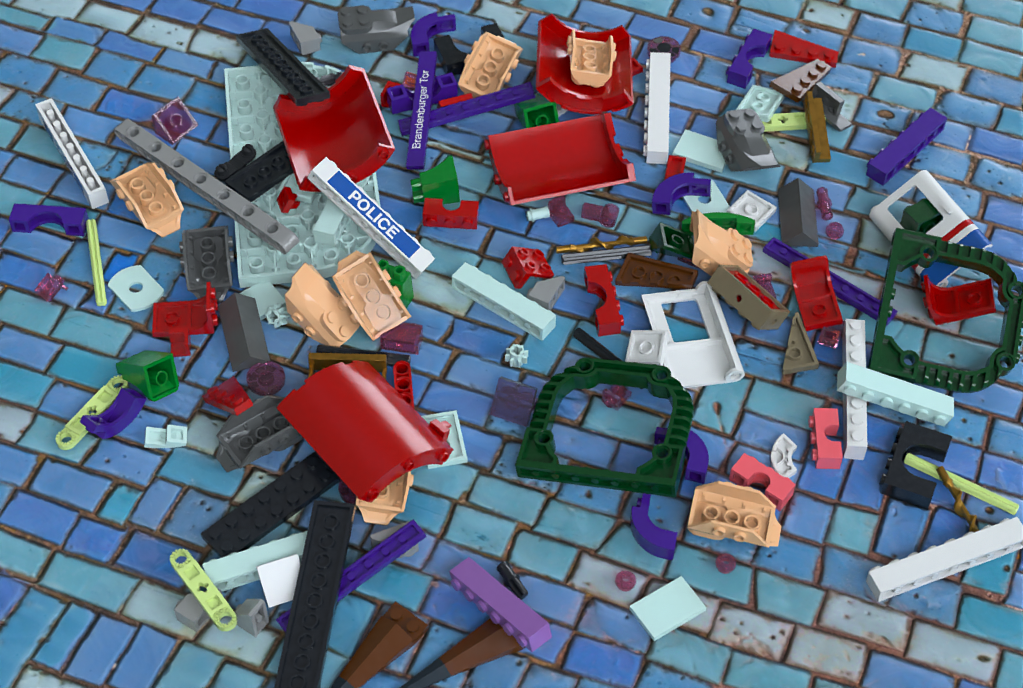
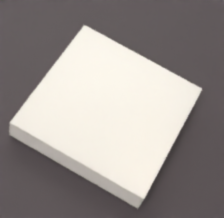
M747 190L727 209L726 213L738 214L755 220L754 232H756L776 212L777 207Z
M631 330L625 362L663 366L669 332L667 330Z
M298 554L256 567L268 608L293 600L300 569Z

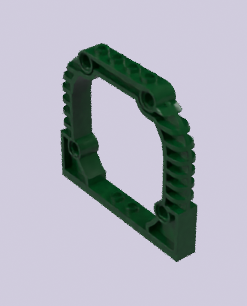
M896 228L891 241L868 369L912 384L917 383L956 393H974L990 387L1000 376H1006L1010 373L1020 359L1018 346H1021L1023 341V335L1021 334V328H1023V282L1017 281L1016 274L1011 270L1008 263L994 252L950 241H942V237ZM927 253L931 256V258L928 259L924 257L923 254ZM934 262L977 270L988 275L998 284V300L1005 308L999 347L987 359L985 368L977 371H962L919 361V356L915 351H903L892 336L884 335L887 317H891L893 306H890V301L894 300L896 289L893 288L896 271L902 272L915 264L922 268H929ZM1011 290L1018 292L1019 296L1014 295ZM904 359H909L912 365H907ZM1000 361L1005 362L1007 364V368L1002 367L1000 365Z
M581 358L576 362L575 366L567 367L563 373H557L551 377V380L545 383L539 393L530 426L526 428L516 460L517 476L676 498L685 462V450L694 416L692 398L681 383L671 376V371L668 367L600 358ZM601 383L645 388L654 397L668 399L673 409L664 443L653 447L652 458L645 464L637 467L636 474L559 464L558 457L554 454L556 445L551 431L558 407L567 394L576 388L591 389Z

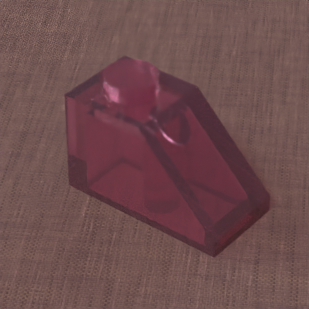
M404 322L388 330L380 336L381 349L418 355L423 340V325Z

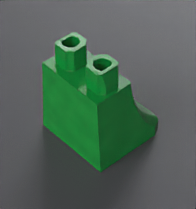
M540 93L535 94L536 98L514 104L516 116L524 129L559 122L556 103L554 101L550 102Z
M447 155L440 164L432 169L419 173L420 178L410 179L414 203L424 202L425 198L443 199V204L460 202L458 178L452 155Z
M381 259L378 263L382 271L386 269L391 277L389 282L393 287L397 286L402 294L400 299L407 308L414 298L411 272L406 271L403 266L398 265L394 267L389 265L387 260Z
M144 350L116 363L117 373L122 374L123 380L132 383L140 389L149 401L160 400L178 390L179 381L173 353Z

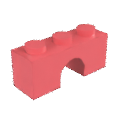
M814 408L812 416L808 418V426L812 428L810 444L814 446V449L811 451V459L815 461L816 469H840L843 459L841 441H831L826 438V436L837 435L839 428L838 409Z
M746 453L731 468L729 477L730 481L743 487H749L753 483L763 484L767 488L764 495L779 511L782 510L793 496L796 486L789 478L783 477L775 472L773 468L765 466L755 457L749 456Z

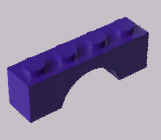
M754 28L750 34H747L744 45L741 44L738 55L733 57L732 65L727 67L725 73L727 75V83L746 89L752 79L754 67L748 60L755 57H765L771 45L772 34Z
M453 73L435 77L432 105L438 104L440 100L458 96V84ZM403 84L386 88L387 103L392 115L413 110L415 91L407 89Z
M14 204L9 217L12 232L31 233L42 224L54 223L62 226L66 235L85 236L87 229L86 221L89 220L86 208Z

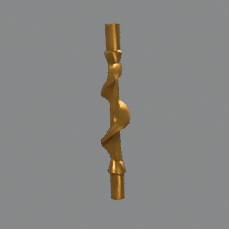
M622 235L616 241L601 242L598 238L594 237L591 238L589 244L556 246V253L587 252L591 248L599 247L613 249L614 246L624 244L630 246L646 244L647 237L628 238Z
M943 466L938 467L936 471L943 481V485L949 489L955 499L953 507L955 513L967 520L970 526L969 532L979 531L975 524L977 515H970L961 500L963 491L954 486L953 480L950 479Z

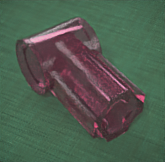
M584 203L581 218L599 221L602 226L612 228L615 226L620 210L614 204L600 206Z

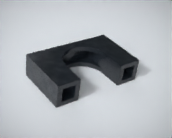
M497 23L481 27V35L488 32L504 38ZM450 35L434 38V51L437 52V58L445 74L453 73L454 76L462 74L465 67L464 60L467 54L471 53L458 50Z
M906 421L904 427H899L896 439H899V442H894L890 454L894 455L893 459L888 458L885 469L888 470V473H883L879 483V485L883 486L881 494L928 510L937 483L913 475L905 468L902 460L908 453L944 463L953 436Z

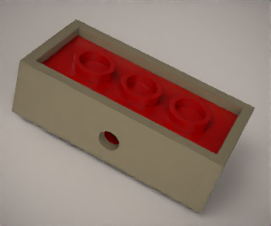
M719 265L707 282L712 286V290L716 294L722 295L725 298L724 301L728 305L735 307L740 316L751 321V325L757 330L779 329L790 313L785 306L739 266Z

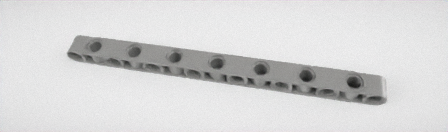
M125 119L114 129V133L121 141L149 161L154 162L159 168H162L169 175L281 253L287 254L299 243L298 237L287 227L130 119Z

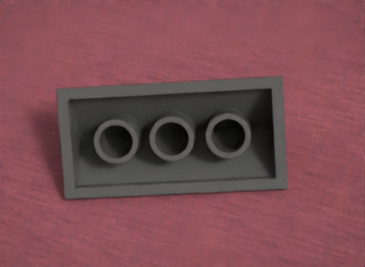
M797 178L778 189L781 242L788 246L818 247L814 190Z
M234 292L218 306L233 372L271 364L255 298Z

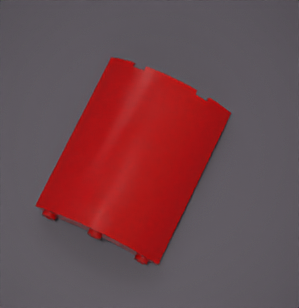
M553 13L538 21L536 89L550 102L554 101L561 105V108L582 114H602V112L611 110L616 112L633 105L630 34L623 25L600 32L581 31L562 23ZM572 30H575V38L607 42L609 37L613 36V43H616L615 51L617 54L615 62L613 61L612 76L605 82V85L595 88L591 85H577L572 81L570 55L567 54V39Z
M348 65L343 74L335 81L336 83L327 88L330 91V98L324 99L322 102H311L305 106H297L287 95L282 94L279 95L275 102L273 110L299 190L322 192L308 179V176L325 157L333 161L356 184L376 172L395 151L393 141L364 68Z
M611 112L485 136L484 147L489 152L494 171V183L499 186L504 202H507L509 205L636 181L633 163L622 158V149L619 143L615 144L613 136H616Z
M354 360L349 364L340 362L318 371L304 380L305 384L297 391L293 389L276 407L360 500L371 503L379 496L382 490L403 474L424 465H442L449 459L450 454L454 450L370 363Z

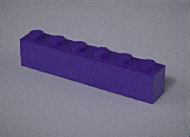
M932 108L922 112L915 122L912 121L905 131L902 130L895 140L892 139L885 149H881L874 159L871 158L868 161L866 176L884 186L944 130L947 117Z

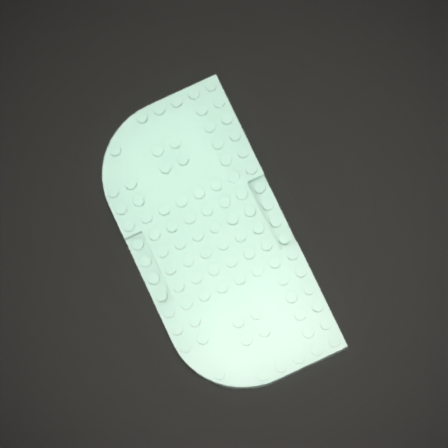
M301 62L315 77L321 78L324 75L340 72V70L328 65L322 67L314 65L313 62ZM259 65L224 69L230 160L242 150L243 146L251 144L256 150L254 161L283 141L273 106L280 94H286ZM334 84L327 85L325 87L330 88ZM376 172L370 175L363 190L381 207ZM282 180L251 203L291 230L298 237L299 243L287 254H283L235 221L240 288L268 282L272 285L291 283L292 276L304 262L309 265L312 264L323 278L332 277L337 272L339 261L356 250L368 254L372 251L376 242L351 218H349L336 247L314 242L312 226L314 223H317L319 212L324 209L327 196L323 192H318L312 204L300 201L297 209H290L288 213H283L276 200L279 196L278 189L283 182Z

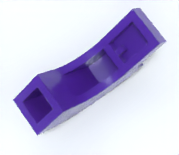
M437 12L422 17L414 24L411 30L413 57L419 56V52L430 51L429 39L432 36L456 31V17L454 14L438 17Z
M681 173L667 178L659 184L653 194V214L671 215L674 202L683 196L711 197V179L694 178V173Z
M121 388L109 409L99 415H83L80 423L86 426L85 429L96 434L102 439L113 437L124 430L136 418L147 398L133 388Z
M656 428L654 444L664 443L668 428ZM690 430L685 450V457L688 461L685 480L705 484L709 464L708 450L703 440Z
M643 493L642 498L638 497L637 506H632L630 527L633 537L648 553L659 558L673 560L678 532L663 530L651 522L648 516L651 494Z

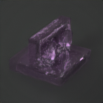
M501 376L498 379L490 415L525 427L528 426L532 410L536 407L538 400L536 398L538 388Z

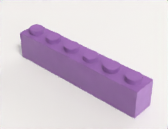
M470 557L449 571L452 579L450 582L456 591L460 590L469 602L473 601L482 613L486 612L495 624H500L509 636H514L520 646L527 647L533 652L552 638L549 623Z

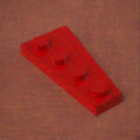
M775 30L769 57L810 63L819 59L832 68H836L839 52Z
M235 376L219 386L211 387L202 396L205 403L236 416L253 406L251 399Z

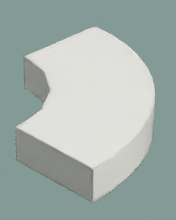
M784 433L779 436L773 445L770 458L771 468L783 477L791 478L797 472L791 458L792 454L797 450V445Z

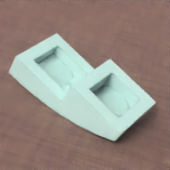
M167 425L166 429L146 427L144 448H175L186 446L187 427Z

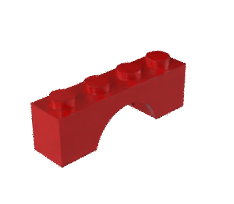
M607 264L584 267V281L587 293L599 296L605 303L602 307L595 310V326L598 337L620 334L621 326H624V318L622 314H619V300L615 299L616 287L615 285L612 286L611 283L613 281L612 272L608 271Z

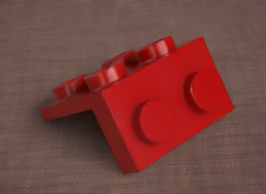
M512 246L501 261L510 280L517 289H521L530 276L550 279L554 276L543 252L539 249Z

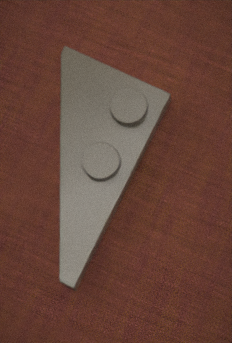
M796 312L793 316L782 375L814 370L819 367V362L799 312Z

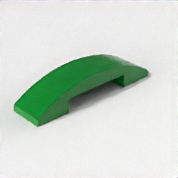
M724 212L703 214L725 230L732 228L741 235H753L755 220L749 217ZM691 217L682 221L681 230L694 236L693 232L690 231Z

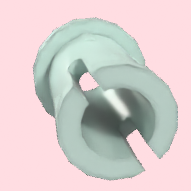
M548 206L538 209L529 208L526 211L527 220L534 222L537 219L549 218Z

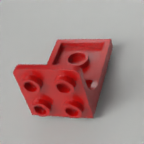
M817 256L792 262L790 264L792 287L805 330L810 331L843 324L842 315L831 282L827 256Z
M924 275V282H921V286L926 296L923 297L925 308H928L929 318L933 319L936 325L997 312L991 278L945 288L934 285L928 275Z
M206 282V295L200 299L153 303V337H168L170 327L188 326L190 335L214 334L215 326H218V315L216 314V311H218V300L216 299L215 287L212 288L211 282Z

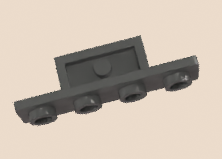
M815 83L812 92L813 98H822L824 115L826 117L825 121L840 132L851 127L852 123L840 114L845 100L823 83Z

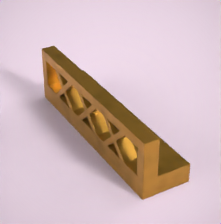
M807 91L803 104L812 163L830 162L831 155L822 98H813L812 91Z
M309 353L308 378L313 375L314 371H320L340 362L349 364L357 360L370 363L378 372H382V377L386 380L387 355Z

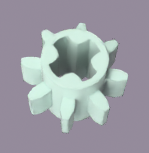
M281 303L268 307L269 311L265 314L268 324H274L275 328L287 324L286 320L290 315L286 307H281Z
M513 344L510 348H506L505 362L509 361L510 367L520 368L523 363L527 364L528 350H524L523 345Z

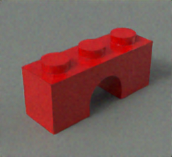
M425 198L422 213L423 226L477 230L479 201L461 200L459 208L447 210L443 207V199Z

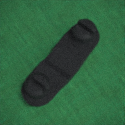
M246 144L230 161L219 164L216 167L215 177L224 182L253 161L256 156V150L251 144Z

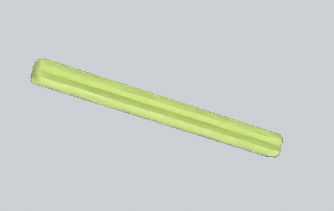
M91 219L86 221L95 299L97 306L101 307L107 304L97 224L96 220Z
M911 453L906 455L904 459L906 465L942 481L936 471L939 466ZM946 470L950 479L953 480L954 486L960 488L963 492L1012 515L1017 513L1019 504Z

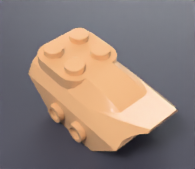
M572 30L567 39V54L570 55L572 81L577 85L585 84L595 88L605 85V82L612 76L613 61L615 62L617 54L615 51L616 43H613V36H610L607 42L575 38V30Z
M488 32L484 33L478 41L473 43L472 53L467 54L464 60L465 67L458 82L459 88L464 94L472 93L473 98L500 91L505 82H509L512 76V69L515 70L517 68L518 58L523 48L500 36H495Z
M147 162L110 181L116 189L118 197L124 200L127 209L133 211L146 229L164 238L181 228L180 218L184 208L175 191V185L171 179L168 180L166 178L164 170L158 168L154 162Z
M696 209V212L692 211L690 231L694 234L692 263L710 276L713 275L719 265H736L748 274L753 265L752 244L750 240L743 237L735 229L728 228L725 230L705 217L698 209Z
M356 250L338 262L337 272L332 278L342 295L340 300L345 307L349 306L353 312L350 314L356 324L360 323L372 341L412 317L400 299L401 292L396 285L394 287L391 285L389 273L386 269L382 271L371 252L364 254Z
M304 262L292 276V285L284 294L287 312L291 315L292 320L303 328L304 333L313 340L327 346L340 347L351 338L360 327V323L356 324L350 315L353 312L349 306L345 307L341 302L340 298L342 295L338 294L331 287V284L321 276L312 264L309 265Z
M411 471L389 484L372 503L360 500L356 496L355 505L359 507L365 523L386 526L397 514L404 512L409 487H412L414 475L411 474Z
M716 481L695 487L687 529L694 535L713 540L728 538L737 542H747L769 548L770 546L778 547L781 525L775 516L776 506L761 491L751 487L734 485L731 482Z

